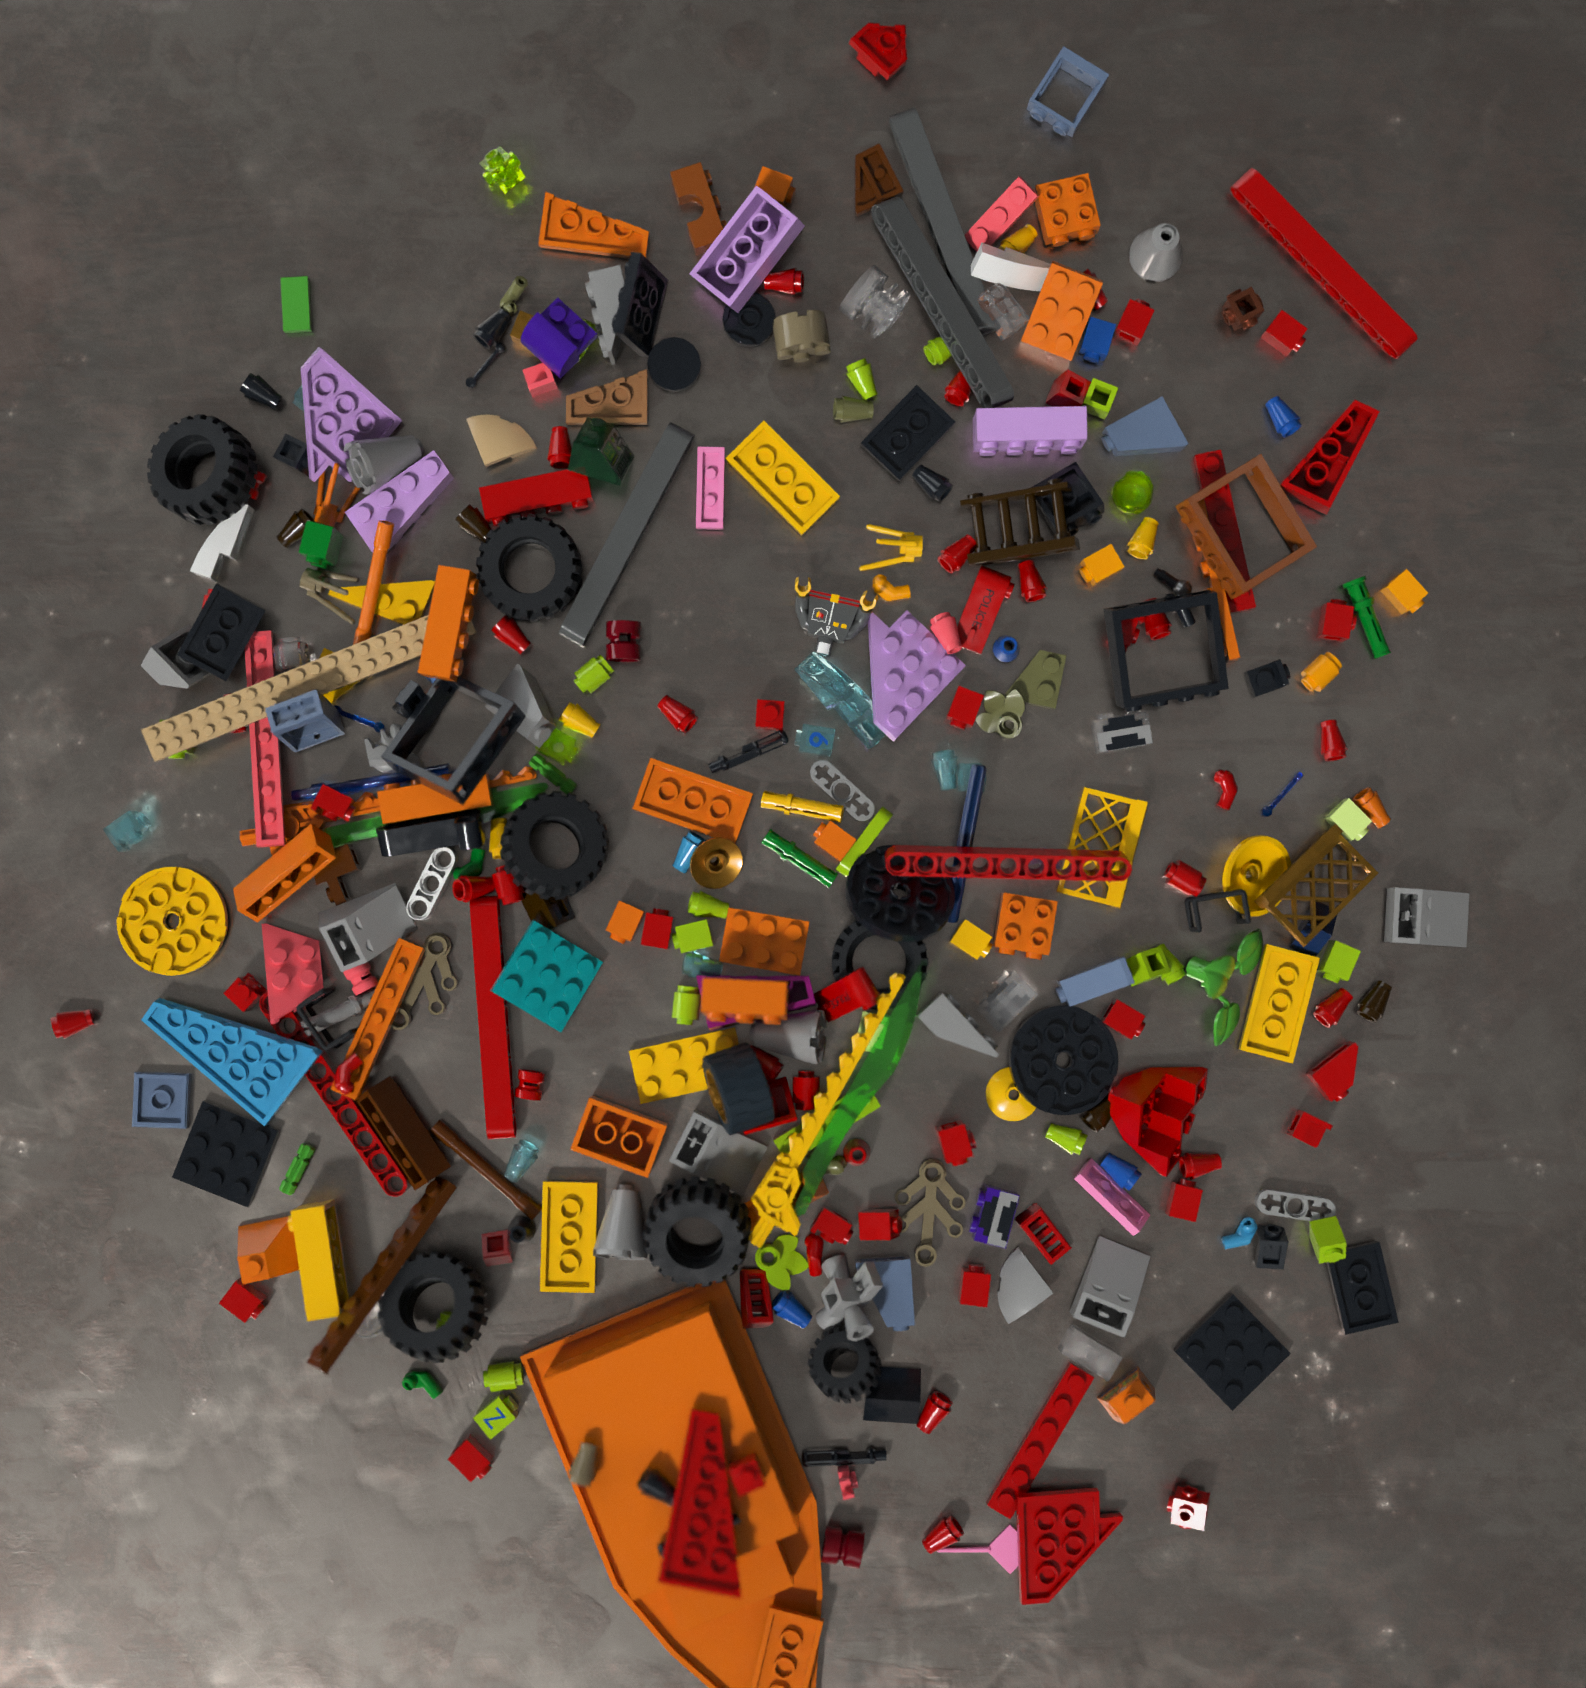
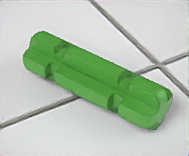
M536 753L531 758L529 765L536 771H541L540 774L556 787L560 786V790L566 795L574 792L577 784L570 778L567 779L566 775L550 762H545L546 759Z
M307 1143L300 1145L297 1151L298 1156L294 1157L285 1175L287 1178L282 1181L279 1187L281 1192L287 1195L294 1194L298 1186L296 1183L300 1182L309 1164L308 1159L312 1158L315 1152L313 1146Z

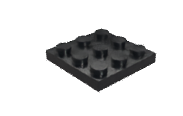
M631 252L630 260L625 265L624 272L626 277L624 285L618 294L619 307L617 314L614 315L612 320L613 333L639 356L648 358L653 347L668 279L642 253Z
M204 1100L200 1105L172 1178L245 1207H250L280 1130L269 1125L263 1126L259 1121Z
M1232 1293L1174 1349L1175 1353L1232 1411L1291 1354Z

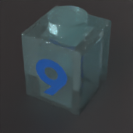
M803 724L802 730L797 729L794 745L800 746L799 753L831 758L836 729Z

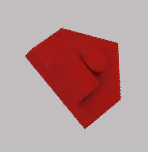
M867 23L850 39L849 44L858 52L856 59L875 77L880 73L888 81L907 61L906 25L880 26L879 23Z

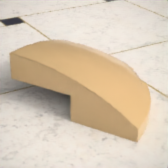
M477 415L466 419L486 467L509 457L513 459L537 449L530 435L515 422L511 423L496 415Z

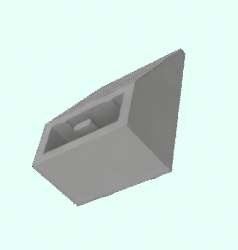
M620 265L588 272L590 281L585 282L591 306L596 305V308H592V314L597 331L603 332V334L598 335L604 358H610L611 364H616L621 339L613 333L612 320L614 315L617 314L619 307L618 294L624 285Z
M396 883L319 912V929L341 972L367 963L394 945L398 938L403 939L417 929L413 919L407 913L406 904Z
M1397 887L1387 888L1384 942L1467 947L1470 893Z
M939 992L916 1013L919 1019L937 1037L995 1058L999 1055L995 1051L998 1045L986 1033L982 1036L976 1030L979 1027L977 1022L969 1014L965 1013L962 1015L957 1010L961 1005L950 993L944 996Z
M695 1109L669 1162L706 1180L708 1178L716 1179V1184L721 1185L725 1183L730 1186L731 1191L744 1195L768 1146L741 1132L732 1136L729 1135L721 1122Z
M1099 1236L1069 1311L1072 1317L1125 1338L1135 1313L1150 1256Z

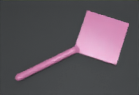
M1009 1524L987 1547H945L937 1552H988L1011 1574L1018 1567L1017 1531Z

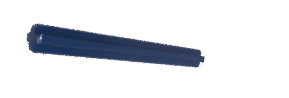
M973 764L971 766L957 846L959 847L973 846L987 772L986 767L983 765ZM954 857L953 867L959 863V858ZM951 877L955 891V903L947 922L956 923L959 920L966 878Z

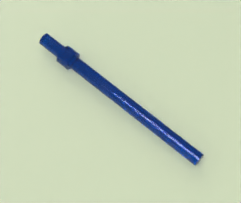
M449 763L423 768L437 776L451 773ZM395 772L326 784V786L343 793L407 782L412 779ZM325 783L312 784L309 788L292 790L291 796L293 801L309 798L315 800L319 790Z

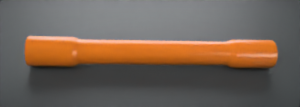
M378 520L374 550L353 645L371 638L372 635L371 629L386 556L390 548L395 525L389 521Z

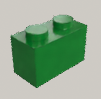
M306 521L299 553L306 558V562L311 563V566L321 569H327L328 565L336 567L344 536L334 527Z

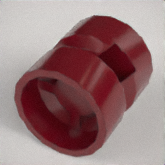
M630 620L607 621L606 638L610 640V643L606 645V661H641V645L637 643V640L641 638V622ZM619 637H627L628 641H619Z
M827 1526L822 1547L821 1563L836 1565L842 1560L844 1566L859 1569L864 1548L865 1532L852 1530L844 1535L842 1528Z

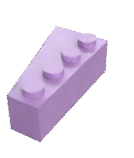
M433 450L345 511V514L372 553L378 520L394 523L389 551L394 544L400 541L408 528L421 517L423 511L444 491L454 477Z

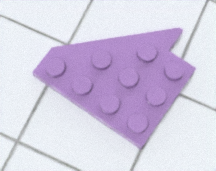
M318 347L301 367L309 478L315 482L329 465L333 468L334 464L338 463V473L351 482L352 479L345 460L349 459V451L344 452L345 444L354 440L389 437L402 420L322 348Z
M907 610L890 628L873 612L868 620L873 722L893 742L966 666L954 654H947L939 640Z

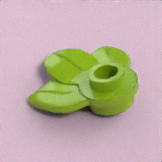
M792 1235L777 1237L772 1244H764L761 1248H758L755 1254V1262L761 1270L766 1272L767 1281L780 1290L790 1289V1275L799 1274L808 1268L806 1259L800 1253L794 1251L798 1244V1238ZM767 1252L773 1255L771 1263H766L763 1259L764 1254Z

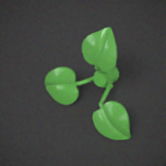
M1261 929L1250 932L1242 940L1237 952V962H1235L1234 957L1231 955L1219 957L1211 962L1194 956L1187 964V976L1200 981L1201 986L1206 988L1210 998H1218L1223 1003V1008L1218 1011L1214 1022V1045L1216 1047L1230 1037L1240 1017L1239 1005L1235 1002L1230 1004L1222 994L1234 969L1239 968L1240 974L1246 975L1256 967L1263 949Z

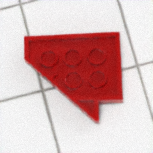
M1097 1487L1016 1494L1019 1601L1021 1605L1049 1603L1123 1521V1516L1120 1512L1100 1514L1099 1490Z

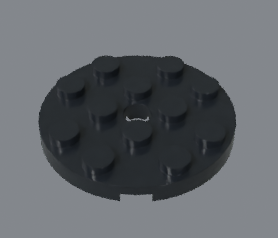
M894 845L880 846L875 851L866 855L862 854L852 865L845 885L847 904L860 924L875 935L897 942H915L927 939L938 933L946 925L955 903V891L950 877L892 875L886 869L884 856L887 849ZM896 855L891 858L890 863L896 866L901 865L905 859L900 855ZM922 856L918 860V864L921 866H928L932 862V858L929 856ZM894 890H903L907 896L899 899Z
M1052 1006L1034 1013L1021 1024L1011 1042L1009 1069L1017 1090L1031 1105L1039 1110L1055 1115H1074L1093 1108L1106 1097L1117 1075L1118 1051L1110 1030L1098 1017L1075 1006ZM1061 1052L1067 1053L1070 1057V1064L1066 1068H1061L1056 1063L1057 1057Z

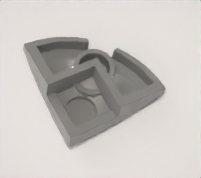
M1019 1247L1013 1250L1000 1270V1291H997L998 1303L1008 1324L1020 1318L1053 1294L1052 1290Z

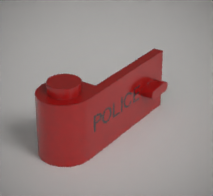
M981 565L957 626L962 647L980 654L982 653L1004 597L1009 599L1015 584L1010 582L1011 576Z
M863 966L814 993L815 1001L819 1006L817 1010H824L828 1023L861 1006L864 1011L878 1003L876 997L880 995Z

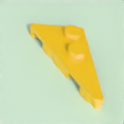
M435 581L381 584L375 614L401 625L422 618L433 594ZM366 585L341 587L349 592L348 595L332 590L329 591V596L362 609Z

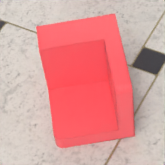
M543 362L523 370L532 397L558 389L552 371Z

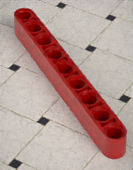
M1250 168L1230 187L1231 193L1237 201L1389 356L1398 359L1418 340L1414 330L1257 170Z
M894 845L887 849L884 856L886 869L895 876L1124 881L1131 875L1132 866L1127 856L1117 850ZM900 855L905 860L901 865L896 866L890 863L891 858ZM922 856L932 858V862L928 866L918 864V860ZM950 857L960 859L959 863L954 867H949L945 864L946 860ZM983 857L987 859V863L983 867L978 868L973 865L974 860ZM1006 858L1015 860L1010 868L1001 867V862ZM1033 859L1042 860V864L1036 869L1029 868L1028 864ZM1063 859L1070 861L1067 868L1062 870L1056 868L1058 861ZM1089 860L1097 862L1096 867L1092 870H1085L1083 868L1084 864ZM1123 861L1124 866L1121 870H1111L1114 862Z
M484 896L470 901V919L486 1132L488 1140L516 1138L517 1126L507 1000L490 991L504 968L500 902L498 896Z
M268 992L261 996L259 1006L271 1024ZM291 1011L279 1018V1022L271 1024L279 1036L298 1042L305 1040L311 1046L323 1051L305 1076L384 1192L392 1197L404 1194L411 1184L356 1101L344 1095H341L339 1100H335L330 1096V1089L335 1081L337 1068L326 1051L321 1048L313 1035L309 1038L306 1036L304 1031L309 1028H302L301 1021L303 1019L297 1011ZM287 1018H291L295 1022V1030L292 1033L287 1032L284 1028V1022ZM317 1063L323 1064L326 1068V1074L323 1078L315 1074L314 1068ZM348 1108L356 1111L357 1119L354 1123L349 1122L345 1117V1112ZM362 1131H367L372 1135V1143L370 1145H365L361 1142L360 1135ZM377 1154H384L387 1157L388 1164L386 1167L382 1168L377 1165ZM393 1176L402 1179L403 1188L401 1190H396L392 1187L391 1179Z

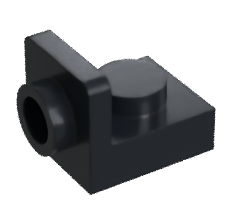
M285 434L273 457L309 477L307 444Z
M1281 659L1245 672L1254 698L1289 685L1288 679L1291 678L1287 665L1285 663L1282 664Z
M410 680L394 700L396 702L392 707L394 712L408 719L425 696L421 686Z
M1274 1224L1258 1225L1256 1231L1258 1235L1255 1256L1256 1268L1284 1270L1288 1239L1284 1227Z

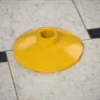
M1009 1067L1000 1069L989 1079L985 1093L986 1101L990 1110L999 1118L1007 1121H1019L1030 1116L1036 1107L1027 1102L1020 1093L1015 1100L1009 1098V1092L1013 1089L1017 1090Z

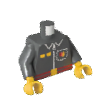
M799 577L795 580V612L800 626L808 631L807 636L818 638L814 653L830 656L833 642L844 644L846 639H854L866 627L872 608L875 607L878 601L877 594L874 601H868L865 598L867 590L864 591L860 600L811 589V579L809 577L806 586L799 585Z

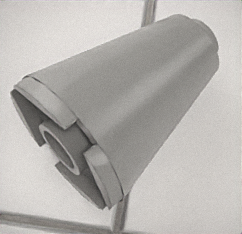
M1167 223L1160 224L1142 231L1135 237L1131 244L1129 261L1134 272L1142 279L1162 282L1171 278L1179 270L1183 261V248L1179 232L1173 225Z
M412 435L354 440L346 443L344 447V452L349 451V459L345 460L349 475L357 488L363 487L365 489L362 492L365 495L373 493L421 459L424 452L421 441L418 438L415 439Z
M824 1010L788 1014V1020H781V1025L764 1024L763 1019H758L755 1025H751L750 1040L754 1041L756 1047L811 1064H819V1062L823 1061L827 1036H823V1028H827Z
M618 1185L617 1189L611 1191L593 1248V1256L601 1258L613 1257L620 1260L647 1259L648 1254L645 1253L644 1223L640 1195L638 1191H634V1186Z

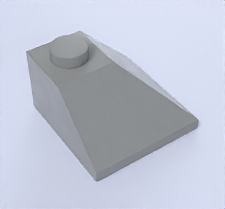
M189 624L151 646L141 664V667L159 685L188 689L211 674L177 656L192 628Z

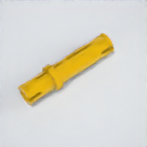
M765 790L761 799V808L784 811V814L791 815V813L801 814L841 823L843 818V805L795 797L791 793L784 795Z

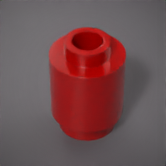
M1178 860L1176 863L1171 862L1164 872V876L1167 877L1166 884L1187 896L1193 895L1197 897L1207 881V878L1202 876V872L1181 860Z
M505 865L495 868L496 873L492 874L498 900H502L503 906L524 900L522 893H525L524 887L521 884L517 887L513 882V875L506 873Z
M799 1070L798 1075L793 1076V1103H795V1109L815 1110L814 1096L820 1093V1076L815 1075L814 1070Z

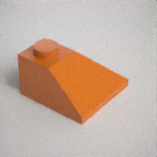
M288 1216L238 1226L237 1259L242 1284L271 1279L299 1270L294 1232L289 1230Z

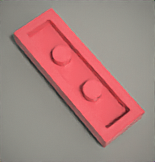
M1019 176L964 235L966 241L976 252L981 242L993 246L1037 200L1039 195Z

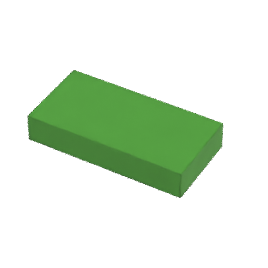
M282 277L283 331L285 333L312 332L309 277Z

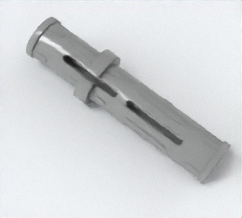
M376 986L356 997L354 995L347 997L348 1001L313 1016L309 1020L314 1024L317 1032H320L353 1015L356 1017L362 1015V1011L366 1010L370 1003V997L373 996ZM301 1021L302 1028H306L305 1022ZM309 1029L304 1031L308 1038L313 1035Z

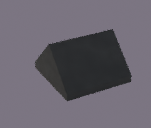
M880 1365L881 1377L876 1376V1380L879 1383L876 1388L873 1386L869 1388L872 1392L870 1395L866 1396L864 1393L863 1420L917 1424L921 1403V1368Z

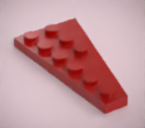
M691 1408L658 1583L742 1599L720 1416L718 1413Z

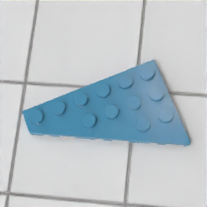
M162 998L155 1000L141 1019L263 1126L272 1120L323 1052L317 1047Z

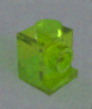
M556 728L540 748L535 746L536 752L563 766L566 761L572 763L579 749L575 747L576 739ZM557 743L564 746L563 751L555 752L553 749L554 745Z

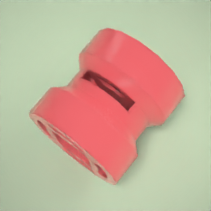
M369 962L343 972L346 979L351 981L353 985L352 991L355 997L378 985L377 977L372 976L370 972L371 966Z

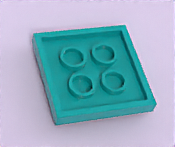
M532 920L490 991L557 1031L562 1032L603 962Z

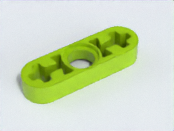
M883 806L837 866L836 870L845 877L848 876L854 862L866 852L893 814Z

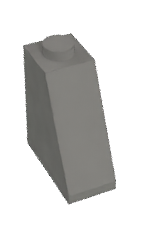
M517 664L495 694L516 703L526 716L516 731L540 748L548 740L556 725L535 677ZM488 704L485 706L494 715L499 710Z

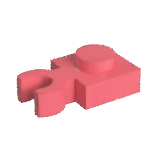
M848 1465L837 1466L843 1500L854 1498V1489L859 1488L855 1471L850 1472Z

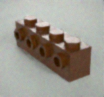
M391 1076L360 1095L356 1103L415 1191L451 1167L445 1154L438 1148L429 1130L424 1127L416 1115L415 1109L408 1103L399 1085L394 1082Z

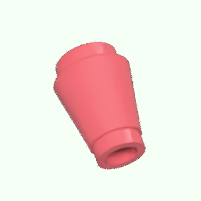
M943 612L934 616L930 620L932 625L930 629L947 654H954L960 651L962 645L955 617L951 616L950 612Z

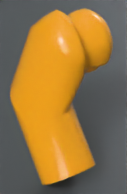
M879 574L873 578L872 587L874 592L884 600L894 601L911 598L909 584L894 587L887 581L885 575Z

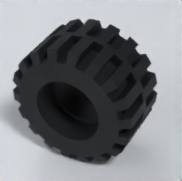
M839 1327L833 1328L834 1333L831 1334L827 1330L822 1333L825 1336L822 1340L819 1338L815 1340L814 1343L817 1347L815 1349L811 1348L809 1354L812 1356V1359H808V1366L811 1368L809 1370L810 1376L823 1394L828 1398L831 1397L833 1401L840 1402L841 1399L844 1403H851V1399L854 1398L858 1402L862 1400L860 1395L864 1393L866 1396L870 1395L872 1392L869 1388L871 1386L876 1388L879 1383L876 1380V1376L881 1377L882 1371L879 1366L882 1364L878 1352L868 1337L858 1341L849 1340L846 1327L844 1331ZM844 1353H855L858 1355V1365L852 1374L843 1378L832 1376V1364L838 1356Z

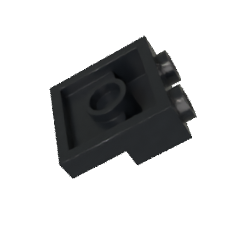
M1077 462L1030 487L1047 485L1048 480L1059 478L1072 485V491L1062 492L1067 531L1071 533V536H1074L1079 531L1078 527L1083 524L1093 525L1097 523L1104 513L1103 501ZM1052 495L1036 497V504L1042 511L1045 521L1056 535Z

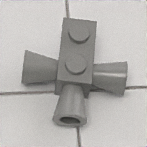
M837 1255L823 1262L821 1268L830 1280V1283L821 1293L825 1307L817 1312L816 1321L823 1330L834 1333L833 1328H840L845 1317L847 1338L851 1341L862 1340L874 1331L873 1326L862 1310L883 1287L874 1262H865L857 1273L850 1278L846 1256Z

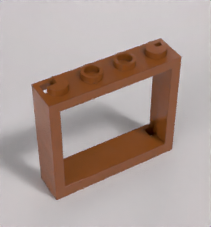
M1259 454L1175 506L1182 517L1181 521L1187 525L1193 535L1194 543L1204 553L1208 566L1216 573L1221 582L1222 589L1225 588L1231 600L1244 594L1317 547L1262 454ZM1244 473L1292 553L1246 582L1198 504V501Z

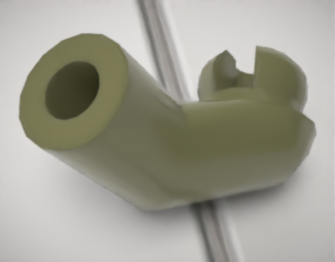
M517 276L500 301V308L505 310L510 316L518 310V306L515 303L528 285L526 278Z
M816 1147L806 1155L808 1160L822 1174L839 1175L847 1167V1161L843 1156L838 1155L834 1159H826Z

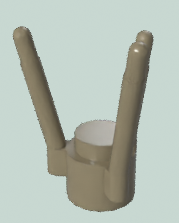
M307 568L302 574L300 587L307 590L308 596L315 598L350 624H354V619L322 597L318 592L323 593L327 588L334 592L348 595L349 592L328 583V578L326 577L358 582V577L329 572L321 568H317V570Z

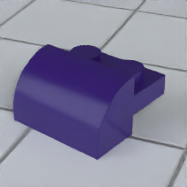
M557 297L541 314L537 312L531 318L522 332L521 343L561 379L579 361V355L598 336L597 332Z

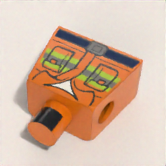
M1136 1367L1098 1396L1097 1399L1114 1421L1126 1424L1154 1403L1156 1396L1153 1385L1141 1369Z

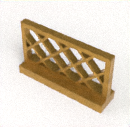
M1336 824L1326 830L1254 901L1261 909L1265 907L1303 947L1378 874L1372 865L1341 835L1343 831ZM1337 844L1346 851V861L1333 860V848ZM1317 864L1328 865V878H1315V866ZM1333 865H1346L1347 879H1334ZM1352 866H1361L1369 875L1364 880H1352ZM1309 872V878L1304 877ZM1298 882H1309L1310 896H1296V884ZM1315 883H1328L1329 897H1315ZM1334 884H1347V896L1345 898H1334ZM1291 890V896L1286 895ZM1280 900H1291L1292 915L1282 914L1275 905ZM1297 901H1310V915H1297ZM1316 902H1329V914L1327 916H1316ZM1297 920H1311V932L1306 937L1297 929Z

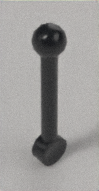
M498 343L495 347L496 350L476 374L466 379V386L468 388H475L479 377L499 353L505 352L506 346L504 343Z

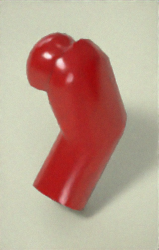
M1219 769L1214 774V781L1221 785L1223 792L1217 806L1229 811L1237 794L1238 787L1233 774L1229 770Z
M355 1052L336 1069L334 1086L337 1091L340 1090L344 1095L349 1094L354 1089V1084L350 1081L351 1073L364 1063Z

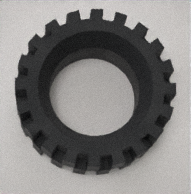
M858 920L847 926L835 943L832 953V970L836 982L854 971L853 955L857 946L864 939L875 935L860 924ZM922 940L898 942L903 948L906 957V967L903 973L906 978L889 1009H894L903 1003H907L922 988L921 985L926 979L928 966L927 949ZM890 987L877 989L880 994L883 992L884 994H889L891 992ZM875 1004L869 1009L878 1010V1006Z

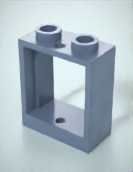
M1063 46L1030 98L1027 110L1034 119L1040 122L1044 120L1052 125V128L1058 134L1063 136L1067 134L1072 138L1106 85L1109 74ZM1060 68L1093 88L1073 122L1040 103L1041 98Z
M317 689L265 708L272 734L295 753L345 734L338 709ZM317 734H320L319 739H315Z

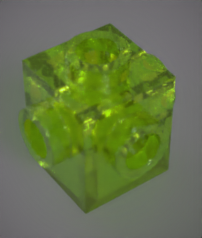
M500 146L489 151L479 163L485 171L481 175L491 188L496 186L504 194L525 178V175L518 167L521 165V162L512 151L507 153Z

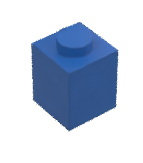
M1090 317L1078 354L1083 355V358L1089 362L1098 363L1099 360L1105 361L1116 324Z

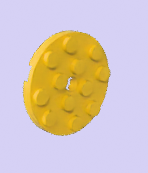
M182 867L154 869L136 879L121 899L122 903L119 915L117 916V931L120 942L128 956L145 970L167 976L188 974L209 963L223 945L228 928L226 904L217 887L208 878L194 870ZM172 913L179 916V924L175 929L169 928L166 924L167 916Z

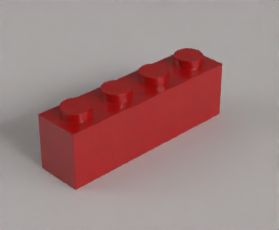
M585 465L479 487L485 520L488 524L493 523V526H499L498 523L503 520L508 522L512 519V516L516 515L528 517V514L546 512V515H555L561 513L563 508L573 507V510H579L589 507L588 503L594 502L589 474Z

